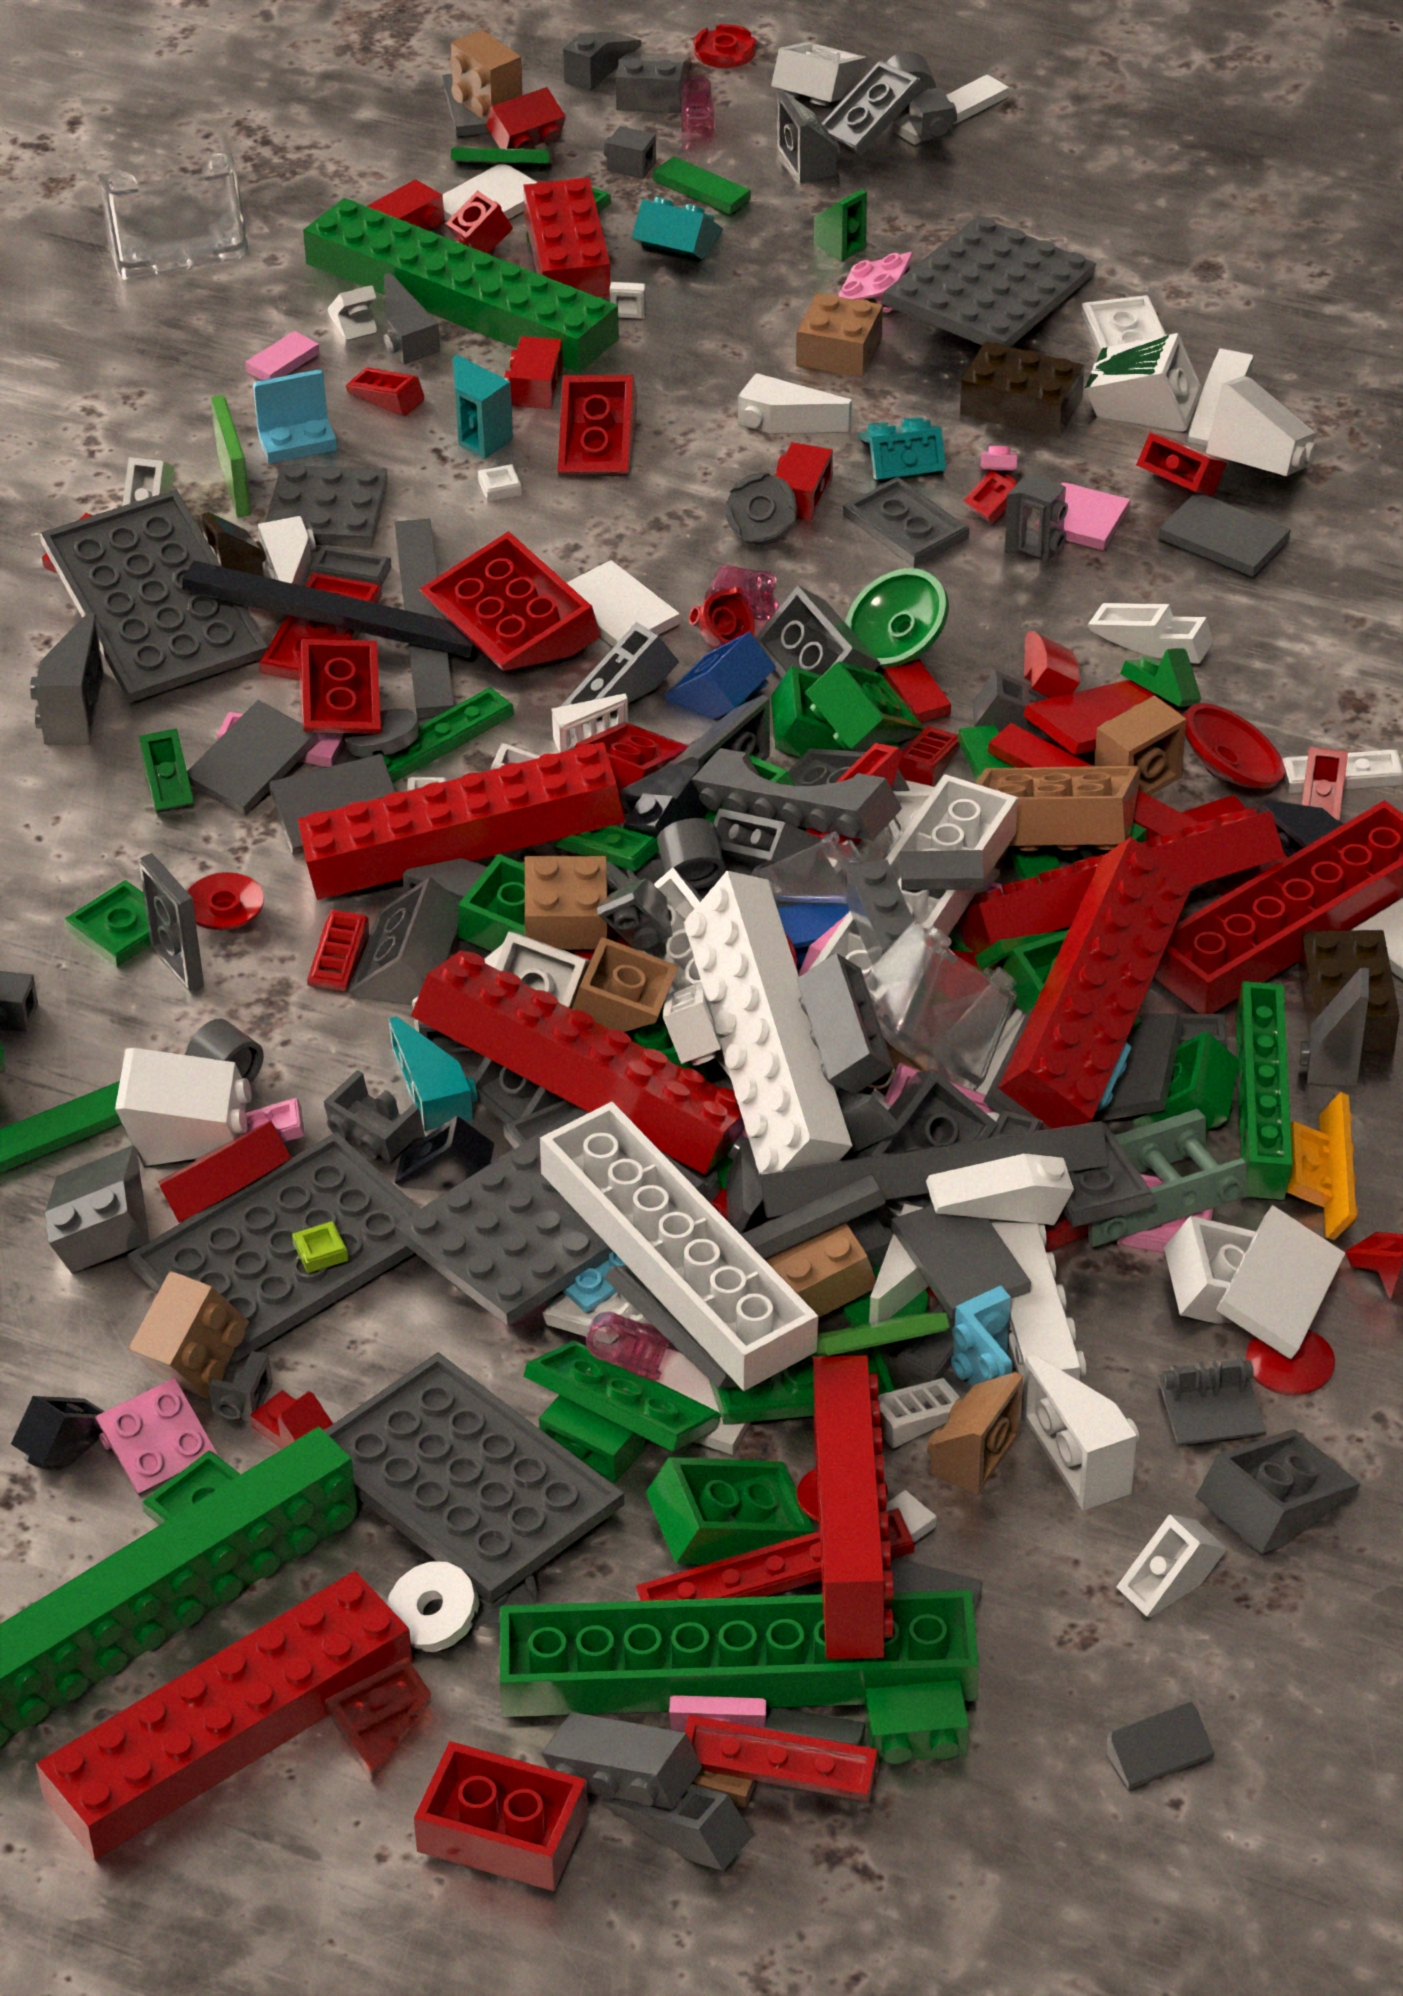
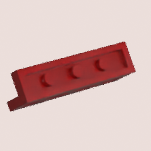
M688 1715L684 1732L687 1734L702 1765L701 1771L868 1802L872 1784H877L879 1776L878 1749Z

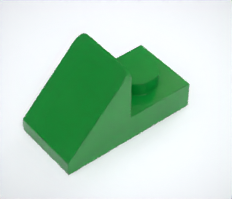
M1167 649L1161 662L1148 656H1142L1141 659L1125 660L1120 672L1122 676L1179 707L1200 703L1201 695L1186 649Z
M177 728L139 736L145 780L149 784L155 813L193 806V796Z

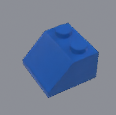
M749 631L705 654L664 696L671 703L714 720L729 713L734 708L747 703L746 698L749 695L753 696L765 688L769 683L766 677L776 666Z

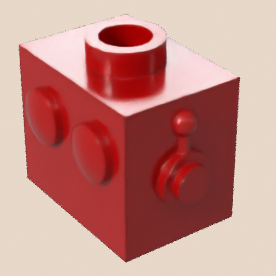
M478 190L445 223L456 239V242L488 254L513 229L503 213L502 207Z

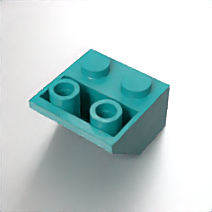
M655 197L653 202L642 199L631 237L641 246L703 260L722 234L723 228L714 222L713 216L704 213L705 210L703 208L685 204V208L682 209L673 206L674 202L660 197Z
M456 355L453 357L458 443L459 446L485 459L513 439L510 381Z

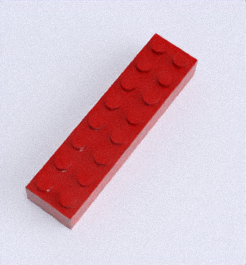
M604 742L596 744H583L576 749L556 754H544L537 759L521 763H508L500 768L481 773H468L461 778L441 783L432 782L424 787L405 792H392L382 798L366 802H353L346 807L326 812L317 811L306 817L298 818L307 867L316 898L320 900L403 879V873L410 868L458 858L475 861L568 836L602 829L607 826L625 823L607 751Z
M1384 800L1177 923L1153 978L1199 1014H1212L1239 997L1242 981L1263 983L1299 961L1302 932L1348 931L1403 897V813Z
M1255 807L1218 816L1216 819L1183 827L1182 830L1157 835L1140 843L1192 885V887L1285 857L1272 811L1257 813ZM1105 854L1088 857L1076 861L1069 866L1038 873V877L1020 879L1001 885L1003 893L1001 888L976 893L958 920L965 945L973 952H982L1002 939L1050 933L1071 926L1101 857Z
M1132 837L1101 857L998 1089L1037 1119L1043 1120V1123L1050 1129L1086 1124L1093 1119L1192 888V885Z
M460 950L426 975L411 1017L589 1113L613 1102L658 1150L705 1175L726 1156L737 1141L744 1122L735 1092L727 1088H719L707 1082L702 1074L693 1069H683L668 1061V1058L662 1052L655 1049H646L632 1042L626 1033L602 1026L595 1022L594 1018L587 1012L572 1010L559 1003L553 994L527 986L522 983L517 975L508 971L497 970L486 964L480 955L473 952Z
M867 1355L813 1357L814 1443L826 1659L884 1658V1638H893L892 1609H884L891 1608V1600H893V1575L891 1570L890 1541H886L889 1539L888 1511H886V1483H884V1456L882 1455L877 1373H869Z
M354 1570L37 1762L36 1766L42 1796L90 1856L96 1860L411 1665L413 1662L409 1628Z

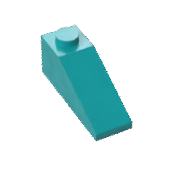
M399 1017L389 1018L391 1047L412 1101L419 1108L424 1131L439 1128L456 1116H459L464 1121L473 1120L472 1102L478 1100L473 1078H466L460 1063Z

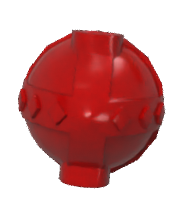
M734 587L732 589L719 590L709 595L701 607L694 606L690 611V625L696 626L708 645L715 649L749 631L754 637V617L749 604L742 596V588Z

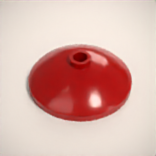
M1209 703L1194 704L1184 714L1183 717L1186 718V739L1198 760L1211 775L1228 783L1251 789L1272 788L1281 781L1285 774L1282 757L1270 740L1250 722L1230 710Z

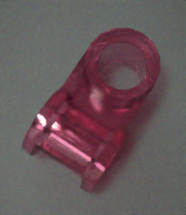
M690 76L682 82V132H687L688 128H708L709 131H714V102H712L711 83L706 77Z
M724 565L717 570L705 593L704 599L706 600L709 595L719 590L739 587L742 588V596L749 604L754 619L767 620L779 609L778 602L774 598L777 579L775 575L768 571H756Z
M603 1312L595 1316L589 1324L586 1337L587 1349L594 1357L625 1368L635 1375L650 1380L660 1379L662 1372L659 1367L667 1346L673 1345L653 1325L639 1323L613 1312ZM602 1327H610L618 1333L619 1340L614 1344L604 1345L597 1340L595 1332ZM653 1345L649 1357L645 1358L649 1346Z

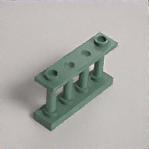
M1198 1109L1114 1135L1139 1173L1152 1169L1164 1184L1150 1188L1154 1194V1207L1088 1223L1089 1243L1092 1247L1247 1197L1246 1162L1240 1158L1220 1165L1206 1150V1117ZM1191 1157L1202 1171L1181 1177L1170 1163Z

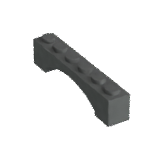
M720 748L691 779L700 793V801L710 810L716 811L720 808L786 822L794 827L799 826L820 832H830L874 841L902 809L886 778L857 773L852 779L816 786L785 785L760 777L747 753Z

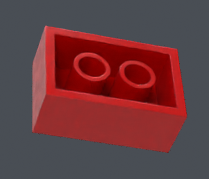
M449 1741L414 1816L417 1852L555 1891L588 1815L587 1781L584 1778Z

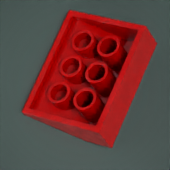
M509 531L419 589L420 594L503 671L571 657L601 637L592 605Z

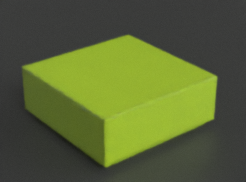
M333 1221L292 1234L293 1245L307 1273L348 1261L347 1249Z

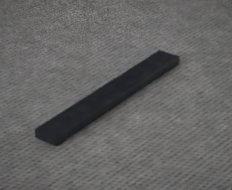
M193 560L183 577L182 589L184 591L471 658L476 647L449 620L195 560Z

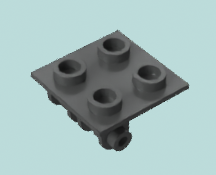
M1236 1357L1235 1360L1221 1361L1220 1367H1218L1215 1360L1209 1362V1369H1205L1203 1362H1197L1196 1368L1195 1365L1181 1367L1172 1365L1169 1371H1163L1162 1375H1158L1178 1446L1266 1435V1429L1249 1379L1254 1377L1251 1360L1243 1361L1242 1357Z

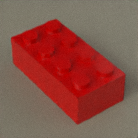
M572 178L569 180L523 184L524 217L537 274L544 275L547 278L572 286L596 297L610 296V261L590 178Z

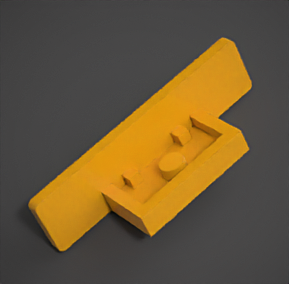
M1342 1092L1320 1113L1319 1131L1295 1121L1291 1123L1292 1169L1287 1187V1193L1324 1208L1325 1237L1333 1241L1345 1229H1349L1354 1224L1358 1215V1207L1355 1201L1356 1175L1353 1169L1354 1144L1351 1137L1352 1114L1350 1113L1349 1095Z

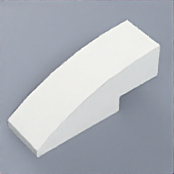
M1219 349L1197 405L1188 435L1189 443L1203 446L1208 445L1222 383L1241 376L1252 378L1254 355Z
M1102 603L1088 624L1090 631L1108 641L1132 651L1161 659L1167 649L1184 648L1188 653L1190 663H1200L1214 642L1207 617H1173L1169 604Z

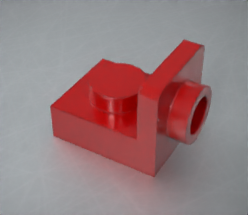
M991 469L965 497L963 502L967 509L992 525L1007 509V494L1018 482L1010 475L1006 474L1002 477Z

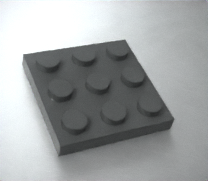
M281 464L266 522L301 516L305 529H312L315 545L372 548L388 482L387 470L368 467L343 468L336 466Z

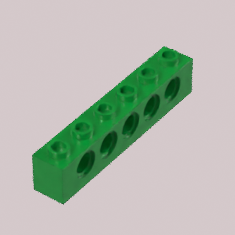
M1242 981L1235 1014L1236 1055L1240 1061L1237 1072L1240 1158L1246 1162L1247 1197L1285 1200L1292 1169V1144L1284 985Z

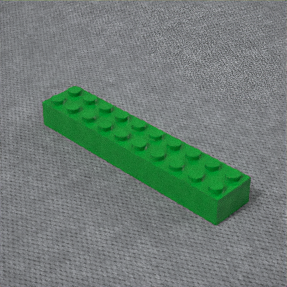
M343 198L303 229L306 264L363 287L373 285L374 291L385 295L384 274L390 272L428 313L515 348H518L521 336L562 339L563 367L580 373L619 340L618 305L384 214L381 211L356 203L353 200Z
M318 1426L0 1624V1747L6 1740L28 1726L39 1723L47 1714L67 1701L80 1697L86 1689L108 1675L118 1673L127 1663L141 1654L157 1648L165 1639L182 1628L195 1624L204 1614L223 1602L231 1601L242 1590L256 1581L272 1575L278 1567L299 1554L308 1552L322 1539L335 1531L346 1528L352 1520L358 1517L352 1458Z
M972 1590L893 1592L891 1608H884L892 1609L893 1638H884V1658L826 1659L823 1595L500 1606V1693L502 1717L569 1715L571 1712L581 1714L669 1711L670 1697H673V1695L762 1698L766 1700V1708L864 1705L865 1689L951 1680H960L964 1701H977L979 1659Z

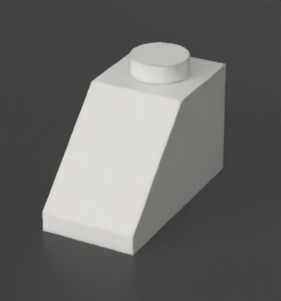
M129 457L123 506L171 491L175 467L165 461Z
M1169 1514L1116 1588L1147 1617H1153L1199 1587L1226 1552L1227 1548L1197 1520Z

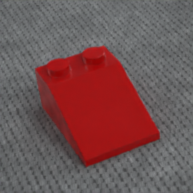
M563 375L558 475L629 474L636 430L638 397L633 375Z
M301 639L299 696L303 732L381 733L377 641Z
M625 721L584 739L575 745L576 749L583 744L604 742L618 792L664 768L668 762L675 760L688 748V745ZM621 802L623 813L628 814L627 810Z

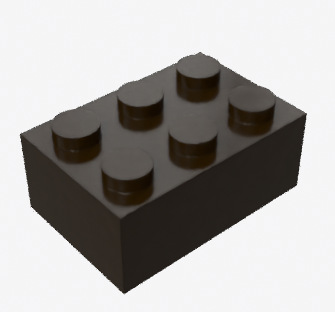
M985 341L961 379L960 414L1060 438L1083 399L1085 364L1072 362L1065 358L1038 354L1035 351L1012 348L1001 343Z
M1384 930L1302 932L1298 970L1309 1036L1311 1024L1360 968H1369V998L1361 1052L1395 1051L1400 1015Z

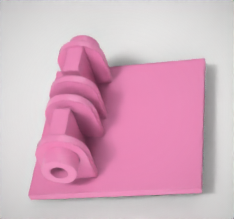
M913 252L900 255L892 253L880 260L872 262L864 260L855 264L838 297L855 300H865L874 297L876 302L881 304L883 292L911 270L909 263L914 255ZM883 305V312L885 313L895 310Z
M175 1377L95 1416L103 1431L99 1435L102 1445L106 1450L113 1449L138 1495L175 1477L208 1450L217 1455L214 1446Z

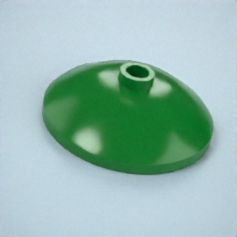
M915 568L898 569L878 577L859 593L849 608L845 623L878 659L880 664L877 668L897 667L922 655L940 636L949 613L948 595L939 580L929 572Z

